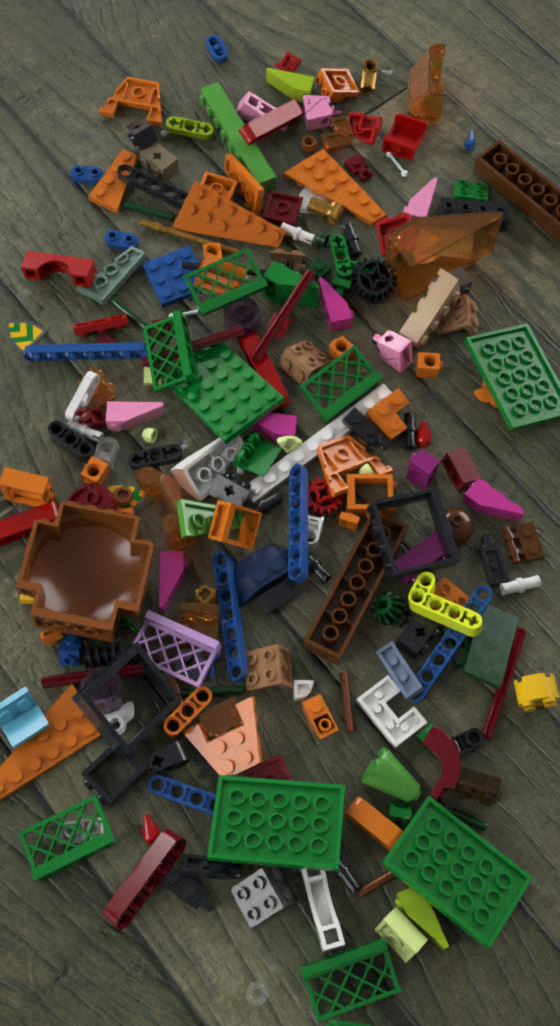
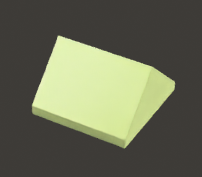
M397 907L374 929L405 963L428 940Z

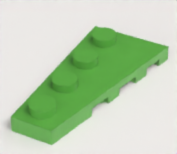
M184 499L177 501L181 539L208 535L216 505ZM235 511L230 531L240 530L243 520L241 512Z

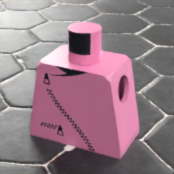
M303 95L302 107L305 113L306 131L331 126L333 116L341 115V105L331 106L329 96Z
M387 331L383 336L379 334L374 335L372 343L378 346L379 358L399 373H402L412 363L411 340L392 331Z

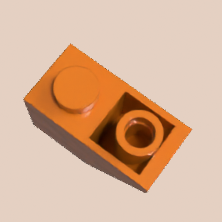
M321 694L302 702L301 709L310 727L320 740L339 731Z

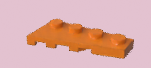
M122 149L89 194V201L119 213L120 204L123 202L128 184L118 179L117 169L123 164L135 168L138 161L137 154ZM128 171L121 172L123 176L130 174Z
M232 153L226 154L224 164L226 174L229 178L238 181L237 192L240 197L243 196L246 200V208L251 209L254 214L260 217L262 201L265 195L264 188Z

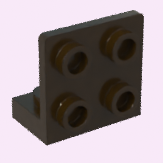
M461 767L460 777L454 792L459 793L458 796L461 798L471 799L472 797L479 799L481 804L491 806L502 797L503 792L499 791L501 778Z

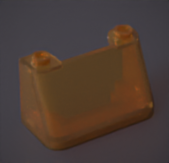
M446 44L431 45L410 69L407 116L424 120L428 123H440L445 87L442 83L433 82L435 78L441 79Z
M149 466L134 471L138 490L142 498L150 496L155 502L164 499L171 512L162 521L168 550L177 551L197 542L201 536L181 539L176 502L180 499H187L175 477Z

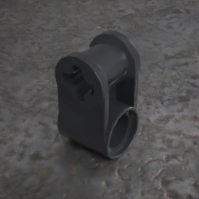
M471 728L451 736L459 749L461 758L477 750L484 738L483 733L477 728ZM468 736H476L478 738V743H471L468 740Z
M176 741L153 753L149 757L148 763L152 774L164 775L173 769L187 764L190 758L182 742ZM159 761V763H161L162 766L158 767L157 765H155V762Z

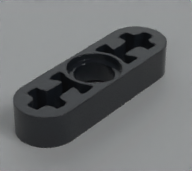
M169 444L133 452L129 456L128 461L132 470L141 471L177 463L182 459L183 453L182 448L178 444ZM172 451L176 452V456L172 455ZM153 454H159L161 456V458L158 461H152L150 459V457ZM135 459H139L140 464H136Z

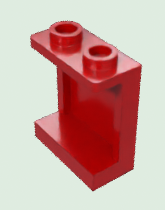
M397 112L388 135H385L383 139L382 152H390L392 155L413 161L425 136L427 121Z

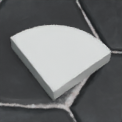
M294 680L293 702L303 700L311 693L314 680Z

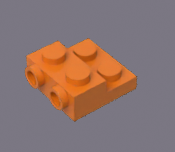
M320 68L315 78L316 85L320 86L322 90V96H329L331 102H342L344 97H358L360 94V90L348 69Z
M205 171L200 184L233 201L238 181Z

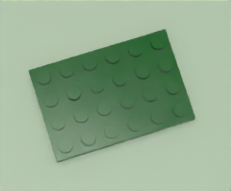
M528 323L465 338L464 343L510 432L560 419V382Z
M224 342L193 353L199 381L194 383L188 381L169 388L225 444L231 442L285 402L284 397ZM174 367L165 372V374L169 375ZM177 370L173 377L175 379L183 377L181 370ZM162 375L161 379L163 383H165L167 377Z
M219 775L207 854L208 861L339 872L345 785Z
M430 796L424 800L381 863V865L486 949L491 948L533 879L531 875Z

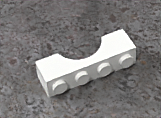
M300 868L322 952L344 947L345 942L331 900L325 871Z

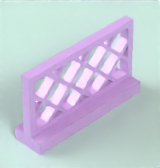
M148 610L145 615L146 620L133 643L145 644L148 651L147 655L152 661V655L163 652L166 661L159 664L155 663L158 669L199 688L216 654H219L222 649L220 642ZM148 626L155 628L157 635L146 639L145 632ZM168 635L173 636L175 643L164 647L161 638ZM159 639L161 648L151 652L148 643ZM185 643L190 644L193 651L182 655L179 646ZM177 647L179 656L168 660L166 650ZM203 651L210 653L207 661L199 663L198 653ZM194 655L197 664L186 668L183 659ZM181 660L183 669L177 672L172 671L170 663ZM199 668L200 676L196 682L189 678L188 671Z

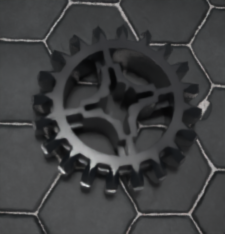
M373 255L370 256L369 260L367 257L363 258V262L359 260L357 262L358 266L353 267L354 272H351L350 275L352 277L350 281L354 284L352 290H357L355 295L359 296L361 294V300H364L365 297L368 298V303L373 299L376 304L378 303V298L381 302H384L385 297L390 298V293L395 292L394 287L398 284L395 281L398 279V276L394 275L396 269H390L392 263L387 265V259L380 261V256L376 260H374ZM374 268L372 272L362 273L365 269ZM379 270H381L386 275V277L382 276ZM375 274L376 282L373 285L372 277ZM361 280L368 285V289L363 286ZM387 286L381 291H374L376 287Z

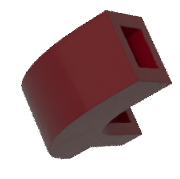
M434 723L422 744L433 750L442 763L441 777L429 795L436 801L437 798L442 800L448 791L445 787L446 785L452 789L455 788L461 772V757L453 738Z

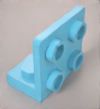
M26 686L0 702V726L14 749L50 726Z

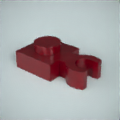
M359 154L344 161V166L353 176L358 174L361 182H365V175L370 179L372 178V171L367 169L368 164Z
M87 407L84 410L79 408L74 413V415L81 417L77 421L79 424L87 422L89 427L104 428L107 425L101 409Z

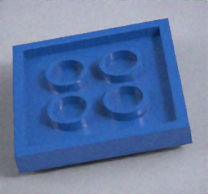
M190 246L142 263V268L162 308L192 297L183 275L195 270L182 269V262L199 263ZM196 276L189 278L192 285H194Z

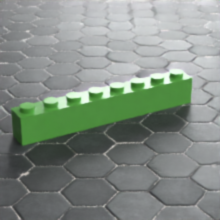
M219 82L200 88V102L202 106L205 105L208 116L212 117L215 128L219 129L222 140L227 142L229 152L234 154L236 159L264 188L265 192L276 188V176L256 143L248 146L238 132L244 126V123Z

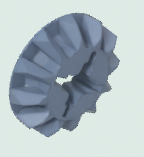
M192 648L182 650L181 654L183 655L193 650ZM202 652L197 654L199 663L206 661ZM194 655L183 659L184 663H189L192 657H194V664H197ZM181 660L174 662L176 672L183 669ZM199 668L188 671L190 679L195 680L200 676Z

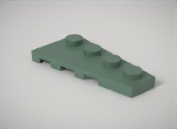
M131 246L116 257L115 262L102 267V271L95 276L91 288L76 286L77 291L105 305L147 258L146 252Z

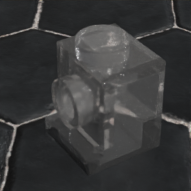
M100 437L93 457L108 463L109 468L114 469L115 460L120 448L118 440L112 437Z

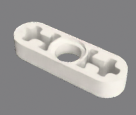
M92 371L86 373L65 412L66 419L77 422L81 418L78 415H74V413L79 408L86 409L100 383V375Z

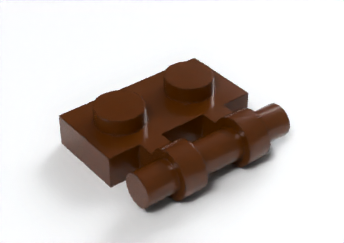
M534 522L515 525V533H511L509 526L502 528L504 534L502 537L504 542L507 543L509 558H512L513 564L521 563V556L524 557L525 563L545 558ZM518 540L520 549L516 548L514 541Z

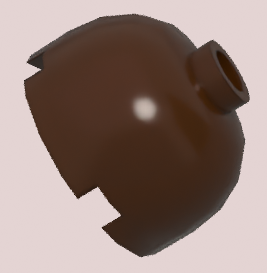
M452 508L445 510L457 548L465 543L467 544L473 534L474 523L472 518L461 509Z

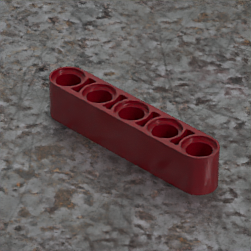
M170 829L164 830L106 905L103 917L120 930L126 928L183 853L186 847V840Z

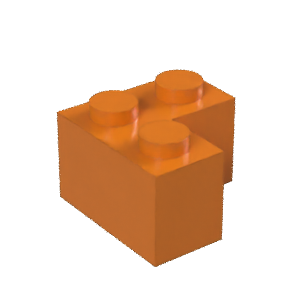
M398 388L371 407L365 415L385 433L384 437L390 442L407 428L397 413L410 402Z

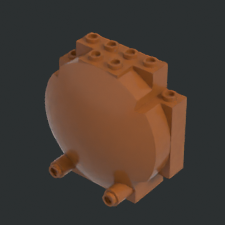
M61 501L55 523L48 519L34 520L16 584L18 594L34 598L30 612L33 627L113 643L120 617L139 618L154 554V543L147 539L137 540L140 517L133 513L122 514L117 513L113 509L102 510L93 505L82 506L73 501Z

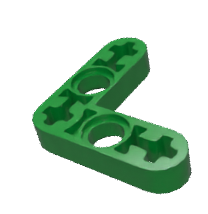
M335 234L330 238V250L336 276L341 279L351 280V268L358 266V261H350L345 237ZM336 241H338V243L340 244L339 249H337ZM341 254L345 256V259L339 260L336 256ZM368 268L362 273L372 272L374 268H370L371 270Z

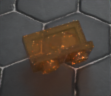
M93 365L90 367L91 371L100 375V383L90 402L95 408L101 409L107 405V401L116 400V389L111 382L108 383L105 380L102 370H97ZM84 377L76 381L78 387L80 386Z
M235 696L197 716L209 738L214 735L216 739L226 734V728L232 726L235 729L244 724L235 705L238 703Z

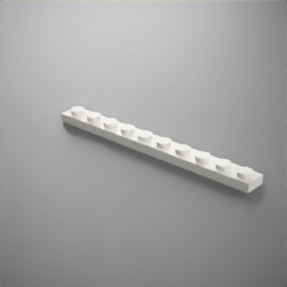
M384 383L305 441L302 446L294 449L270 467L264 477L259 475L251 481V488L256 490L251 500L253 505L287 481L290 470L295 464H301L305 467L318 457L316 451L318 445L351 433L352 431L342 423L343 418L354 407L365 415L371 407L392 393Z

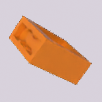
M207 252L199 268L223 258ZM225 262L221 269L231 273L234 264ZM236 265L233 274L244 277L246 269ZM213 269L207 270L205 276L215 280L217 275L209 271L218 273V271ZM220 272V275L230 278V276ZM196 276L194 285L199 287L202 278ZM219 276L217 281L227 285L229 279ZM232 277L235 281H231L229 286L234 288L240 287L242 281ZM203 280L201 288L211 291L214 283ZM216 284L213 292L222 295L226 288Z
M4 467L0 478V489L5 500L32 507L55 502L56 494L49 477Z
M347 474L346 485L349 488L346 492V512H352L358 517H367L366 509L369 504H355V485H387V498L392 497L393 493H396V481H393V475ZM397 507L380 510L379 512L392 517L393 510H397Z
M217 500L208 539L253 551L262 513L233 503ZM235 511L244 513L237 541L228 539Z

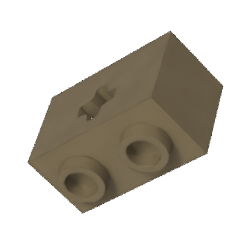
M158 142L140 150L141 164L145 168L150 169L156 177L161 178L163 181L179 170L178 159Z

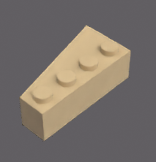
M442 268L437 273L440 277L436 283L431 282L429 285L427 297L421 298L418 302L417 312L413 311L399 332L401 336L411 340L412 345L417 349L421 345H425L429 339L428 335L430 332L437 329L441 317H445L448 314L449 306L452 302H456L461 295L459 279Z

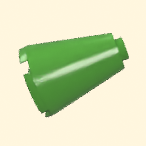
M383 747L376 754L379 758L372 760L368 765L361 782L364 785L406 802L416 801L422 792L420 790L421 785L387 748Z

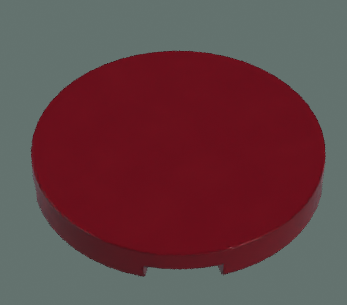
M90 483L76 489L68 498L69 501L76 502L78 505H93L98 509H113L117 511V501L114 494L108 488L99 484Z

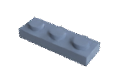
M393 641L376 651V654L407 701L425 690Z

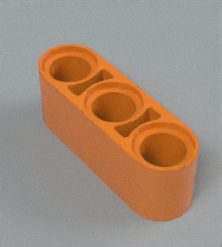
M207 687L197 688L165 720L163 729L167 736H178L209 705L212 699L210 689ZM205 693L208 696V700L206 702L198 701L197 694ZM185 707L192 708L193 715L185 717L182 714V709ZM169 722H176L179 729L176 732L169 731L167 728Z
M358 796L344 813L348 819L388 851L391 850L403 832L398 826Z

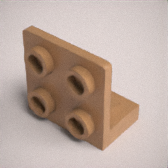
M275 644L246 652L248 665L247 691L251 692L272 686H278L286 690L293 688L291 650L289 648Z

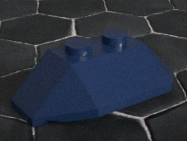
M269 543L236 563L234 573L240 608L289 578V549Z

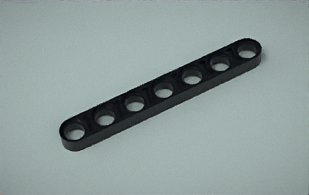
M123 164L117 169L120 181L179 209L183 206L181 200L186 199L189 194L130 165ZM128 171L130 174L123 176L121 172ZM143 178L145 181L138 183L136 179ZM158 185L160 188L153 190L151 186ZM173 192L175 195L173 197L166 196V193Z

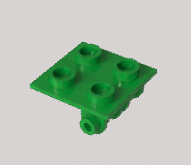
M466 180L454 181L453 198L488 201V185L482 182L470 183Z
M254 432L249 435V439L243 444L241 451L235 456L231 465L264 477L282 448L260 441V435Z

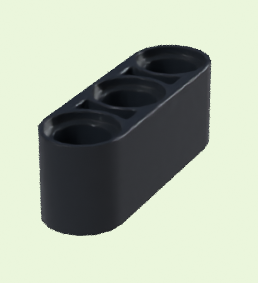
M53 421L49 424L48 432L51 441L84 464H87L92 456L96 457L93 444L60 421Z

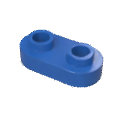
M217 35L208 36L205 41L206 48L213 61L216 63L227 61L228 50L221 38Z
M78 165L71 169L70 174L71 179L75 183L97 185L104 172L99 167Z
M110 230L104 236L105 244L109 248L126 251L131 246L136 248L139 246L138 237L132 233Z

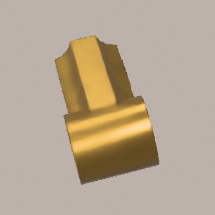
M368 59L363 64L360 91L364 95H370L375 92L378 63L373 59Z
M312 197L307 206V211L323 217V220L329 225H335L342 215L344 208L338 202L328 203L319 198Z
M202 585L200 588H196V606L216 605V587L209 588L208 585Z

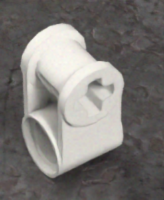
M308 513V538L314 540L313 542H308V551L313 552L318 547L324 516L319 518L309 516Z

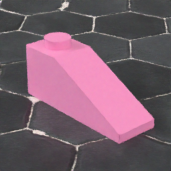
M248 91L240 100L236 112L240 117L250 122L276 108Z
M434 177L410 199L408 207H404L403 212L409 213L412 216L413 224L425 226L438 178Z
M107 401V428L116 432L128 430L164 415L163 402Z

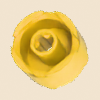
M538 673L521 677L522 682L514 681L518 706L523 708L524 712L535 711L536 707L544 706L546 709L557 706L556 702L560 700L555 676L550 673V677H545V673Z

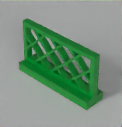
M249 247L183 275L201 318L259 293L268 286L266 279H263ZM247 255L249 259L247 266L238 262L239 256ZM229 262L234 264L231 273L221 269L223 263ZM236 265L246 269L244 277L233 274ZM213 269L218 271L215 280L205 276L207 270ZM248 270L254 272L258 279L254 281L245 279ZM220 272L230 276L227 285L217 281ZM193 276L202 278L199 287L192 285L189 278ZM232 277L242 281L240 287L234 288L229 286ZM203 280L214 283L211 292L201 288ZM216 284L226 288L224 294L218 295L213 293ZM199 291L209 295L208 301L200 303L198 299Z
M180 310L172 312L173 316L143 327L153 388L156 393L188 381L191 383L199 381L187 318ZM173 323L174 326L170 333L165 331L167 325ZM157 329L158 332L154 339L151 338L149 331ZM162 333L168 335L164 343L158 341ZM172 337L177 341L173 348L167 346ZM157 343L161 346V348L159 349L157 354H154L152 352V349ZM165 349L171 351L166 359L162 358V353ZM175 353L180 357L176 364L170 362ZM160 359L164 363L160 370H157L155 365ZM168 364L174 367L169 375L163 373ZM177 370H181L183 377L173 378ZM162 375L167 377L164 384L158 385Z
M354 344L300 385L299 389L320 414L322 422L326 423L379 382L383 376L380 372L377 373ZM353 351L356 354L357 362L348 361V354ZM336 363L344 364L343 373L334 371ZM347 365L357 366L356 375L347 374ZM360 367L367 368L370 374L367 377L359 376ZM321 374H331L330 383L320 382ZM334 375L343 376L342 385L333 384ZM346 377L355 378L354 387L346 386ZM308 384L317 385L316 394L309 393L305 387ZM320 385L329 387V396L319 394ZM333 388L342 389L340 398L332 397ZM319 398L328 399V407L324 410L318 404Z
M97 795L81 801L18 833L33 871L31 872L33 880L37 882H42L118 844ZM92 802L95 803L97 808L94 817L83 814L86 806ZM72 812L78 814L74 827L64 824L67 815ZM82 816L92 819L88 832L78 829ZM96 821L102 823L106 830L105 833L99 836L91 834ZM52 822L59 824L55 836L45 833L48 824ZM63 826L73 829L68 842L58 838ZM76 831L86 834L84 843L79 846L72 844ZM32 832L40 834L35 846L28 844L25 835ZM43 836L53 839L49 851L39 848ZM57 841L67 844L64 853L61 855L52 853ZM37 851L47 854L44 863L39 866L36 865L34 860Z
M383 937L299 966L317 1022L401 992L387 950L388 947ZM383 953L386 963L383 970H380L371 964L375 956ZM370 958V960H369L368 963L365 962V961H363V960H366V959ZM357 962L367 965L362 978L351 973L353 965ZM387 967L389 969L390 974L386 973ZM370 968L381 973L376 985L365 980ZM338 969L346 973L341 986L330 980L333 971ZM329 973L327 978L322 976L324 974ZM349 975L360 980L355 993L344 988ZM384 975L392 979L395 988L387 991L379 988ZM319 977L325 981L320 993L311 989L309 980ZM363 982L374 988L371 996L366 999L358 995ZM328 983L339 988L334 1001L323 995ZM342 990L353 995L350 1004L347 1006L337 1003ZM313 994H315V995L318 996L316 1002H315V999H314ZM321 998L332 1003L329 1012L319 1015L317 1006ZM335 1005L340 1007L336 1010H333Z

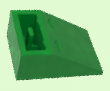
M274 261L263 275V279H266L268 284L267 288L263 290V296L276 304L284 305L302 278V275L290 270L284 264ZM312 280L296 306L318 307L320 286Z

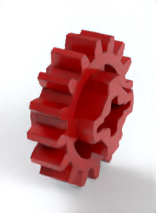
M318 476L315 482L310 480L308 485V510L313 509V515L320 512V517L323 516V513L330 516L331 511L337 513V507H342L341 501H344V495L341 494L333 498L325 476L323 480H320Z

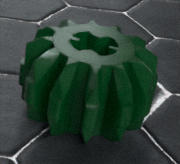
M391 591L389 593L383 592L382 596H377L378 600L372 602L374 607L371 609L374 619L385 626L388 624L393 626L395 621L400 622L399 617L404 615L403 610L406 608L402 598Z

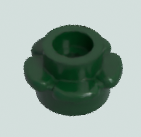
M325 231L318 233L315 239L317 246L325 248L329 242L330 235L325 233Z

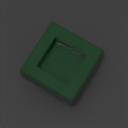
M318 257L307 269L313 271L315 278L318 280V278H324L329 274L332 267Z

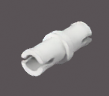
M285 222L282 223L280 228L286 231L285 235L293 237L295 241L300 240L309 245L313 244L315 234L303 231L301 227L296 228Z
M68 421L67 425L70 426L69 428L85 439H90L98 444L103 441L100 436L104 437L103 432L94 430L87 424L82 425L77 422Z
M538 575L524 579L521 577L516 578L515 581L501 583L499 586L500 592L503 596L515 592L523 593L525 590L541 587V580Z

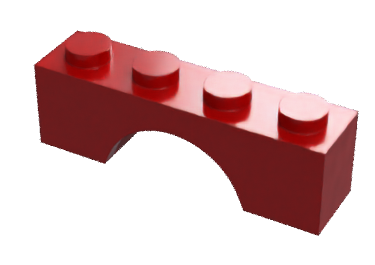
M27 251L21 264V270L27 279L42 280L51 273L64 272L71 276L74 285L90 288L97 273L94 260L41 253L38 251Z

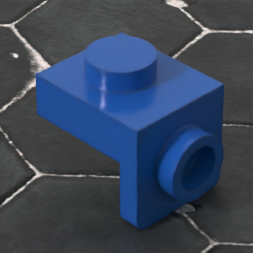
M63 634L59 647L61 666H80V652L83 644L82 636Z

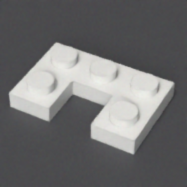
M387 675L358 697L356 702L396 749L423 728L427 721L415 707L398 719L386 703L401 691L390 676Z

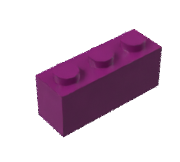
M437 532L395 560L394 563L397 571L445 560ZM420 574L400 578L405 586L410 583L413 585Z

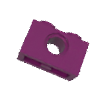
M420 449L417 454L413 453L408 460L410 464L406 469L408 471L406 479L425 490L435 478L440 460Z

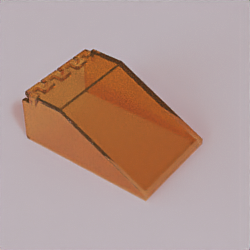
M501 211L416 217L394 229L388 235L386 264L392 263L390 269H396L394 275L398 276V279L395 280L398 284L395 288L403 299L408 301L429 289L431 280L439 276L437 273L441 268L446 272L460 266L464 269L493 252L503 213Z

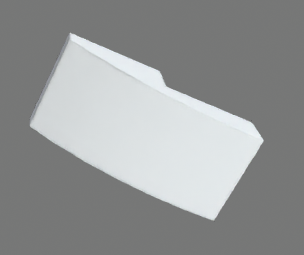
M81 819L78 829L88 832L92 819ZM76 821L64 822V824H67L72 827H74ZM96 821L91 834L99 836L104 833L102 823ZM63 826L59 839L68 842L73 829ZM76 831L72 844L84 843L86 834ZM59 841V845H66Z

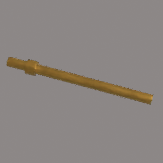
M142 219L140 226L152 229L153 232L159 234L162 232L197 244L218 243L163 226L162 223L156 221L154 223ZM220 243L221 251L234 254L240 250Z

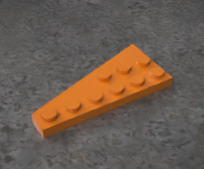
M324 149L284 172V178L294 180L300 187L304 186L310 189L312 193L329 203L338 202L343 206L345 212L348 210L355 214L356 218L372 227L376 225V222L386 217V213Z
M194 181L172 226L173 229L277 248L286 234V231L196 181Z
M73 684L67 688L44 715L50 726L17 747L0 766V802L102 737L71 698L77 693Z

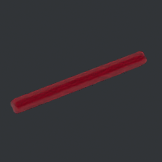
M306 270L253 351L251 359L255 362H260L315 277L313 271Z
M238 325L191 341L193 352L245 334L242 325ZM165 350L161 357L166 359L171 351ZM175 353L172 359L178 358L179 355ZM148 356L141 359L143 368L150 367ZM159 359L156 365L163 363L164 361Z
M516 629L502 685L499 689L496 688L482 730L485 739L491 740L527 633L525 629Z
M138 663L124 665L110 679L145 675L146 673ZM102 669L45 676L41 678V685L46 689L88 683Z

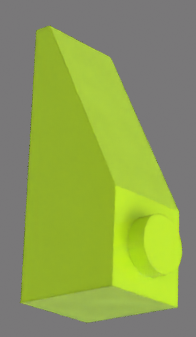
M272 68L266 69V82L291 99L303 102V95H312L314 77Z
M411 888L398 892L396 894L397 899L394 900L396 907L440 949H447L449 945L431 904Z

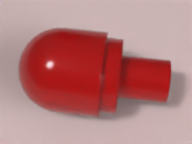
M422 421L417 432V444L420 447H428L432 441V433L428 429V422Z
M148 814L142 816L144 826H142L141 831L144 841L152 845L160 835L158 825H156V822H152L151 815Z

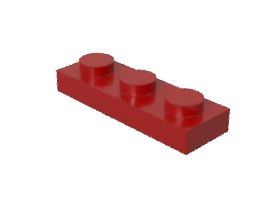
M126 314L73 324L75 335L87 336L90 334L89 332L93 331L102 333L106 332L108 328L122 329L125 325H128Z

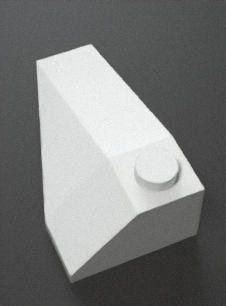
M240 435L228 444H225L218 438L185 458L173 467L171 471L179 485L195 499L201 501L209 495L208 492L217 473L227 472L225 470L234 461L244 442Z

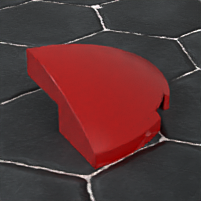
M349 112L348 125L356 139L365 144L373 145L383 123L382 117L366 116L360 112Z

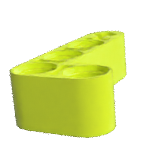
M423 572L417 577L408 595L409 608L413 612L467 636L476 637L482 632V617L480 614L434 595L436 587L435 577L432 573ZM425 582L430 583L429 586H423L422 584ZM421 599L422 601L416 603L413 600ZM437 606V607H440L441 609L435 611V610H432L431 608ZM453 614H456V615H458L459 617L456 618V619H453V618H451L450 616L453 615Z

